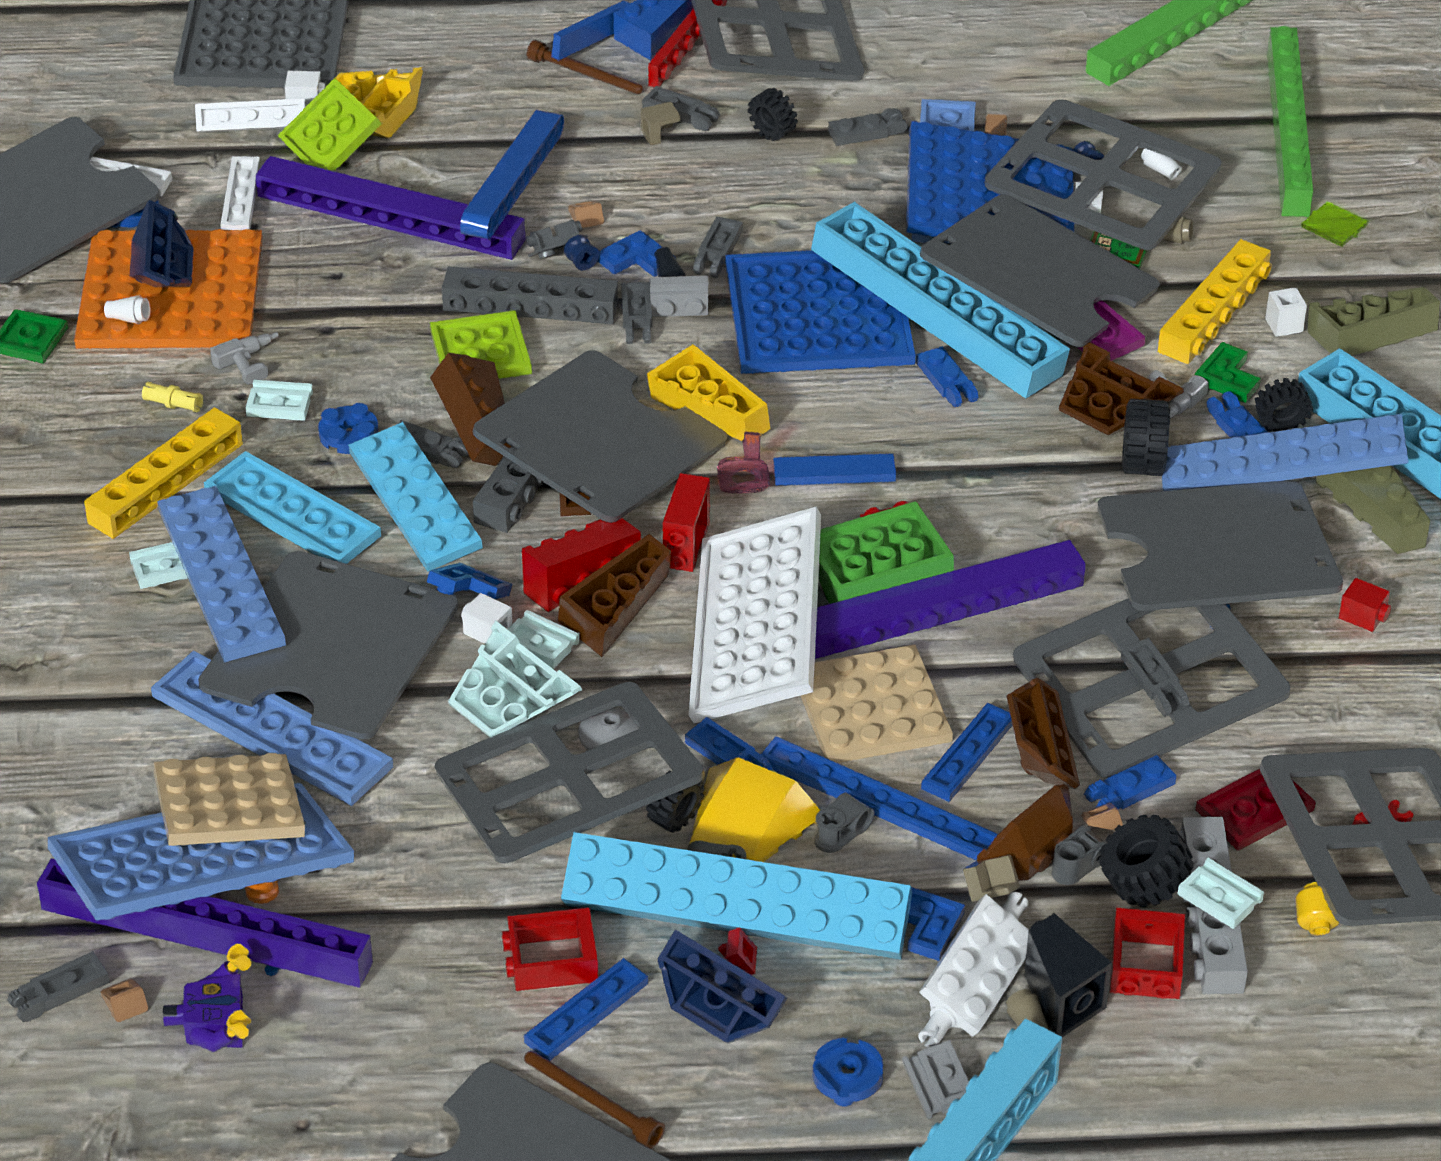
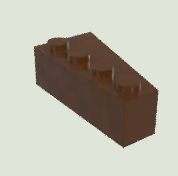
M449 352L430 376V379L472 462L496 466L503 455L473 435V427L478 420L505 404L495 363L468 355ZM507 443L503 444V445H505V446L508 447V448L511 447V446H510L509 444H507Z
M646 535L561 595L558 622L564 627L579 633V639L603 657L668 577L671 551L652 535Z

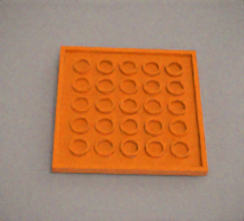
M102 230L92 236L74 338L76 349L211 348L235 338L240 340L252 336L263 242L262 230H185L193 246L192 284L190 287L155 288L130 277L131 246L136 230ZM137 295L147 298L149 301V319L142 321L141 324L106 318L104 313L106 301H115Z

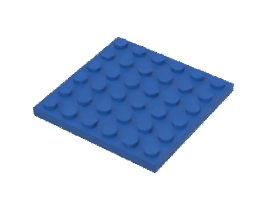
M911 121L909 128L906 232L936 237L988 201L1000 195L985 187V177L1019 139L1006 135L999 136L982 131H969L952 126L945 127L928 122ZM1056 144L1057 146H1060V147H1063V148H1065V149H1068V150H1071V151H1072V147H1066V146L1061 145V144ZM1036 157L1031 158L1013 178L1015 181L1062 199L1068 198L1073 193V171ZM1008 163L1005 166V168L1009 170H1012V168L1014 167V165ZM1029 206L1074 232L1073 222ZM992 211L987 212L992 216L995 215Z
M814 251L725 255L741 374L915 365L916 355L908 317Z

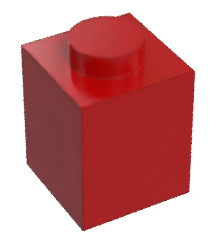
M1355 577L1342 595L1339 619L1374 632L1380 622L1385 623L1390 614L1391 605L1388 604L1390 591Z

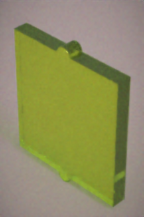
M1327 201L1319 209L1313 210L1311 215L1302 222L1301 227L1343 247L1352 238L1358 237V233L1368 225V221Z

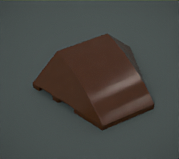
M1089 342L1083 346V353L1080 360L1076 363L1075 373L1072 380L1068 383L1059 406V411L1109 436L1124 430L1126 407L1130 399L1168 402L1184 393V388L1162 377H1158L1153 382L1111 361L1109 351Z

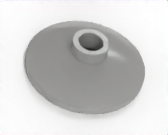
M611 708L581 721L578 735L581 744L587 750H590L636 731L639 728L624 709Z

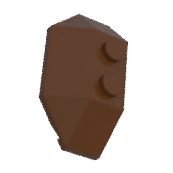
M1036 677L1006 696L1015 740L1021 757V766L1026 773L1036 776L1045 783L1054 785L1065 784L1069 788L1076 789L1080 786L1059 693Z
M1065 784L1053 786L1013 819L994 838L991 845L987 849L984 848L977 855V861L1011 855L1018 881L1029 880L1036 873L1043 872L1054 859L1056 845L1070 836L1073 831L1069 787Z

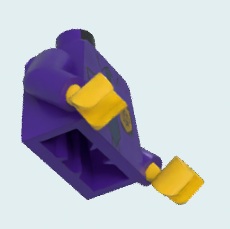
M241 944L233 945L227 953L228 961H225L212 974L201 980L187 983L184 986L183 1004L163 1005L164 1026L184 1025L186 1043L197 1045L211 1052H217L223 1047L243 1048V1039L249 1034V1029L246 1025L251 1023V1019L243 1012L240 974H237V969L246 971L251 967V959L247 957L249 950Z

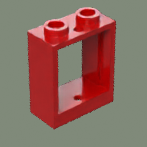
M679 474L663 520V545L671 551L670 569L694 571L702 548V539L705 538L710 524V478Z
M590 908L507 916L508 930L502 931L504 952L510 951L511 957H505L507 978L514 977L516 991L592 983L598 978V958ZM578 938L581 958L522 964L519 944Z
M1116 908L1110 993L1158 997L1161 999H1180L1183 977L1185 914ZM1122 941L1173 946L1172 972L1121 967Z

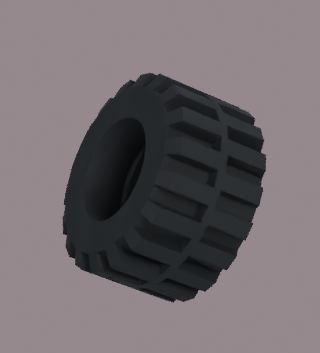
M1129 400L1126 407L1122 468L1125 474L1163 475L1166 469L1170 427V407L1167 401Z
M1146 814L1139 815L1136 820L1130 818L1126 820V824L1123 826L1118 825L1114 829L1115 832L1112 835L1109 834L1105 839L1107 844L1101 847L1100 853L1102 856L1099 858V864L1119 897L1123 901L1126 900L1128 904L1132 906L1138 904L1139 907H1147L1149 903L1156 906L1164 899L1168 901L1173 898L1172 894L1176 891L1178 892L1179 885L1190 875L1189 871L1193 870L1194 865L1191 860L1193 858L1192 853L1175 826L1165 817L1161 819L1159 815L1154 814L1149 818Z

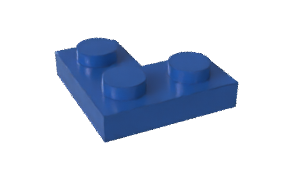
M639 230L600 250L597 262L614 275L634 264H638L655 277L658 274L654 253L662 248V246Z
M463 563L430 570L427 578V583L437 586V590L444 594L454 595L455 592L462 590H472L479 594H485L495 600L510 596L513 585Z
M911 887L912 899L908 923L916 925L908 941L907 951L940 961L964 916L965 905Z

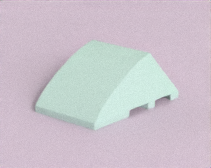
M495 620L491 627L492 633L485 645L481 644L478 649L479 656L472 668L467 669L448 703L486 735L492 737L530 721L548 708L578 693L582 688L562 671L558 670L556 672L521 645L517 636Z

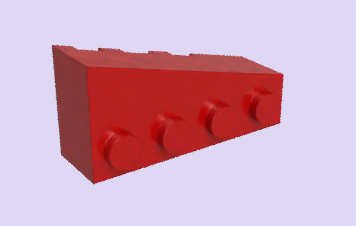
M623 518L612 523L599 519L586 524L585 529L578 532L572 529L565 532V536L558 540L548 538L542 540L539 547L533 548L529 545L522 548L524 594L549 613L559 606L561 595L641 540V532Z

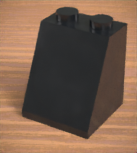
M1053 913L1046 919L1035 922L1028 930L1024 976L1032 994L1038 996L1049 1031L1063 1038L1107 1008L1112 962Z

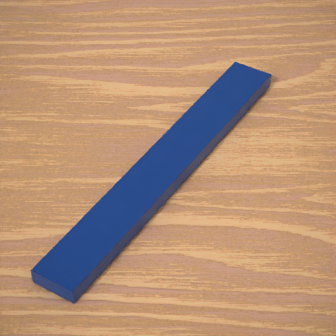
M777 736L761 753L764 758L769 760L773 771L834 798H837L842 793H848L872 808L875 816L976 861L977 855L984 848L987 849L998 835L993 831Z

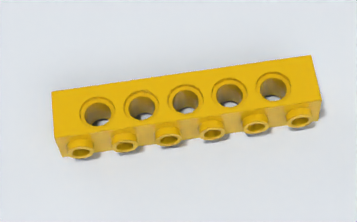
M1240 239L1160 329L1157 352L1189 364L1196 355L1200 356L1207 342L1215 339L1220 327L1223 324H1228L1233 312L1236 309H1241L1246 297L1249 294H1253L1259 282L1269 276L1272 269V263L1269 262L1271 250Z
M214 407L84 501L87 523L110 538H116L158 507L157 501L175 495L242 446L240 422Z

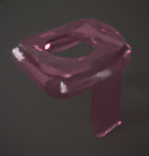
M744 432V440H742L744 457H726L719 461L717 475L722 492L733 494L757 493L764 491L770 486L768 466L760 459V433ZM747 471L752 473L755 479L754 481L735 483L732 481V476L737 472Z

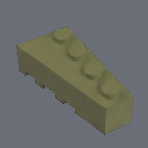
M1425 287L1388 292V297L1384 298L1370 294L1363 295L1361 301L1346 303L1345 298L1333 300V305L1321 306L1319 302L1309 303L1307 332L1330 354L1340 348L1349 355L1354 356L1438 330L1440 300Z
M1392 466L1317 476L1316 483L1321 488L1327 487L1333 492V498L1340 504L1346 503L1353 509V515L1360 522L1365 521L1372 526V532L1397 554L1426 547L1431 520Z

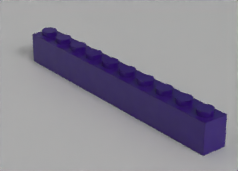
M273 156L266 160L255 175L257 195L260 198L513 260L525 242V218L507 214L490 239L461 234L460 232L461 218L469 204Z
M1066 540L817 607L815 659L1084 586L1086 563L1072 542Z
M50 859L37 881L41 909L52 913L227 955L228 950L233 945L241 944L249 950L247 957L252 962L361 988L373 964L371 936L210 896L181 901L178 904L163 905L150 908L144 912H133L116 916L112 919L96 921L55 859Z

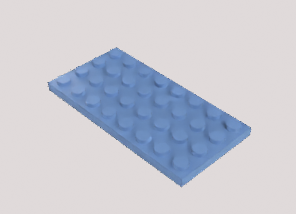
M295 783L294 786L305 824V837L169 846L162 812L48 837V850L96 921L112 919L116 916L133 912H144L150 908L178 904L185 900L209 897L220 892L240 890L255 884L270 883L277 879L305 875L309 872L336 868L340 865L354 862V850L301 783Z

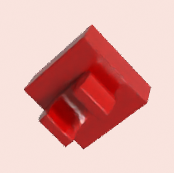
M741 927L728 931L727 943L720 945L718 951L728 962L750 975L755 974L758 947Z

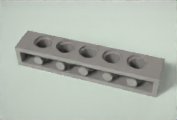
M1183 817L1181 831L1178 832L1193 856L1191 859L1194 863L1193 870L1189 871V873L1194 872L1199 866L1202 867L1207 858L1231 871L1223 817ZM1189 902L1190 907L1186 909L1187 927H1193V933L1190 934L1191 954H1197V959L1194 960V978L1201 981L1202 994H1244L1248 971L1240 923L1232 929Z

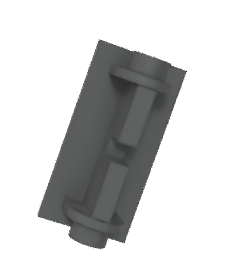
M572 219L555 225L554 229L557 236L554 237L550 227L531 232L526 237V241L529 247L533 246L534 252L528 256L538 255L539 259L555 255V249L565 247L569 239L580 235L579 232L582 231L580 221Z

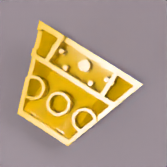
M422 67L413 68L412 73H398L397 69H390L384 75H374L372 71L339 73L336 79L382 123L371 135L391 138L416 109L423 70Z
M737 757L709 768L704 785V797L700 801L701 805L697 812L690 843L705 841L715 844L737 845L745 850L747 860L764 862L776 854L778 847L791 838L796 840L801 837L802 831L815 823L816 814L821 810L797 781Z

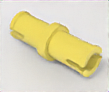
M146 382L145 385L147 387L144 386L142 389L143 400L162 403L167 408L175 409L179 407L199 412L203 405L202 394L181 390L179 386L170 385L166 387Z

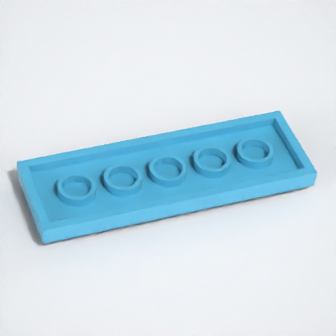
M403 422L348 445L351 456L427 572L483 548L482 539Z
M247 451L243 452L204 482V488L217 486L225 504L320 557L347 564L381 537V527Z

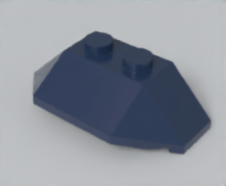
M148 200L132 239L130 277L155 288L190 287L192 284L193 246L185 230L177 222L178 217L174 210Z
M676 929L657 958L671 1009L727 1044L770 1028L788 998Z

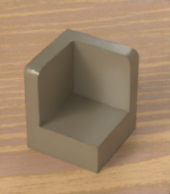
M672 102L641 108V131L650 146L661 144V129L672 127L673 123L680 121V114Z
M1011 855L976 861L963 869L972 902L979 901L986 894L990 898L1008 895L1020 887Z

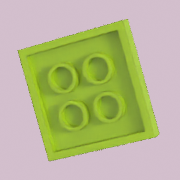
M334 78L277 136L306 165L335 171L382 123Z
M515 310L430 322V332L439 364L450 352L494 362L499 379L532 374V365Z

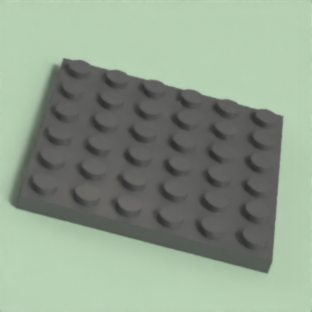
M190 0L173 75L174 86L285 87L288 71L320 72L321 83H326L327 86L337 77L349 0Z

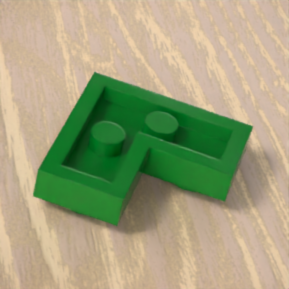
M1224 342L1218 345L1195 372V375L1201 376L1208 381L1209 389L1222 394L1231 391L1233 395L1237 396L1239 401L1247 403L1258 390L1261 380L1257 376L1239 370L1247 361L1248 352Z

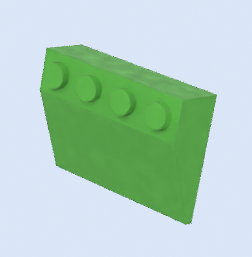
M916 501L821 529L818 579L829 604L954 571V555Z

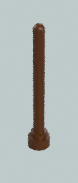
M534 39L527 49V59L533 62L549 61L634 94H641L643 92L641 84L568 57L557 60L552 57V51H550L549 47L541 41Z
M528 1051L524 1055L526 1064L632 1129L637 1142L652 1149L662 1139L665 1132L664 1123L652 1116L638 1117L534 1051Z

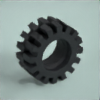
M767 88L752 98L748 103L750 108L747 109L748 113L752 114L749 119L750 122L754 121V129L758 128L760 130L758 134L761 136L765 135V139H771L772 141L781 139L797 127L796 124H798V120L795 118L798 116L797 111L792 110L795 108L794 104H789L790 98L788 96L783 97L784 92L781 90L777 92V88Z
M1283 378V383H1280L1279 379L1274 380L1275 385L1270 386L1268 383L1264 386L1266 391L1260 389L1258 392L1259 397H1255V409L1263 427L1267 431L1271 432L1273 429V432L1289 430V428H1298L1297 425L1299 423L1302 426L1307 423L1305 418H1311L1312 414L1310 411H1313L1312 402L1306 388L1301 382L1298 383V380L1293 379L1290 383L1289 378ZM1292 402L1286 408L1275 410L1278 406L1284 403Z
M701 781L650 803L646 806V811H648L647 817L671 833L680 831L682 825L684 827L689 824L688 819H693L696 815L694 814L695 809L700 808L701 804L699 801L704 797L702 793L705 790L704 783Z

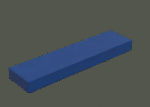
M623 0L554 33L552 57L561 60L614 34L613 13L630 3Z
M894 454L773 458L775 486L896 482Z
M987 702L921 782V789L950 802L1013 726L1010 712Z
M625 958L621 959L524 1034V1043L540 1056L551 1061L648 985V976Z

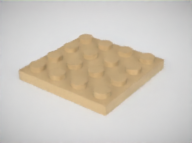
M915 644L815 662L813 692L801 695V699L824 758L836 763H842L952 742L953 732Z
M286 754L234 755L227 758L201 757L193 760L167 759L154 762V777L169 846L305 837V824Z

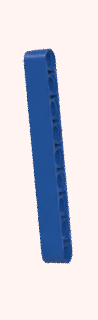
M536 110L464 210L460 223L461 234L490 239L561 137L564 127V115Z

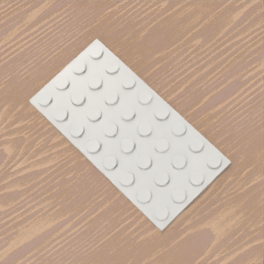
M817 506L702 539L688 714L693 724L701 722L706 717L714 719L813 692L821 514Z

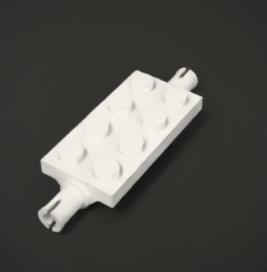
M1018 892L1010 893L1002 907L987 894L978 901L919 991L921 995L930 1001L931 1018L918 1035L921 1043L925 1041L927 1036H931L925 1044L926 1047L940 1044L946 1031L953 1027L962 1028L972 1037L981 1030L1026 959L1028 929L1018 921L1028 906L1026 897L1022 899L1019 905L1017 904L1022 894Z

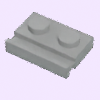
M708 276L650 277L652 317L708 315Z
M950 1040L918 1051L914 1057H902L906 1072L927 1119L933 1118L932 1114L940 1111L943 1114L947 1113L951 1103L956 1098L961 1099L966 1093L969 1080Z

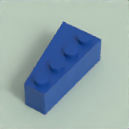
M635 0L613 13L614 39L651 61L656 55V51L663 47L694 8L692 0Z

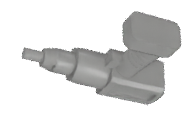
M275 332L270 335L261 334L256 337L252 335L240 340L235 338L211 347V363L218 369L236 363L242 374V379L247 385L252 384L253 380L265 379L268 377L266 365L264 363L250 365L247 360L251 359L250 354L259 351L260 347L279 337L278 333Z
M1158 370L1153 371L1147 377V379L1153 382L1158 377H1162L1184 388V393L1168 402L1170 418L1181 414L1187 408L1191 409L1208 394V381L1201 376L1193 375L1182 386L1168 379L1163 372Z

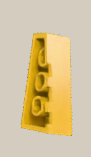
M694 344L647 373L651 399L675 410L686 406L724 430L727 435L746 444L771 429L767 403Z

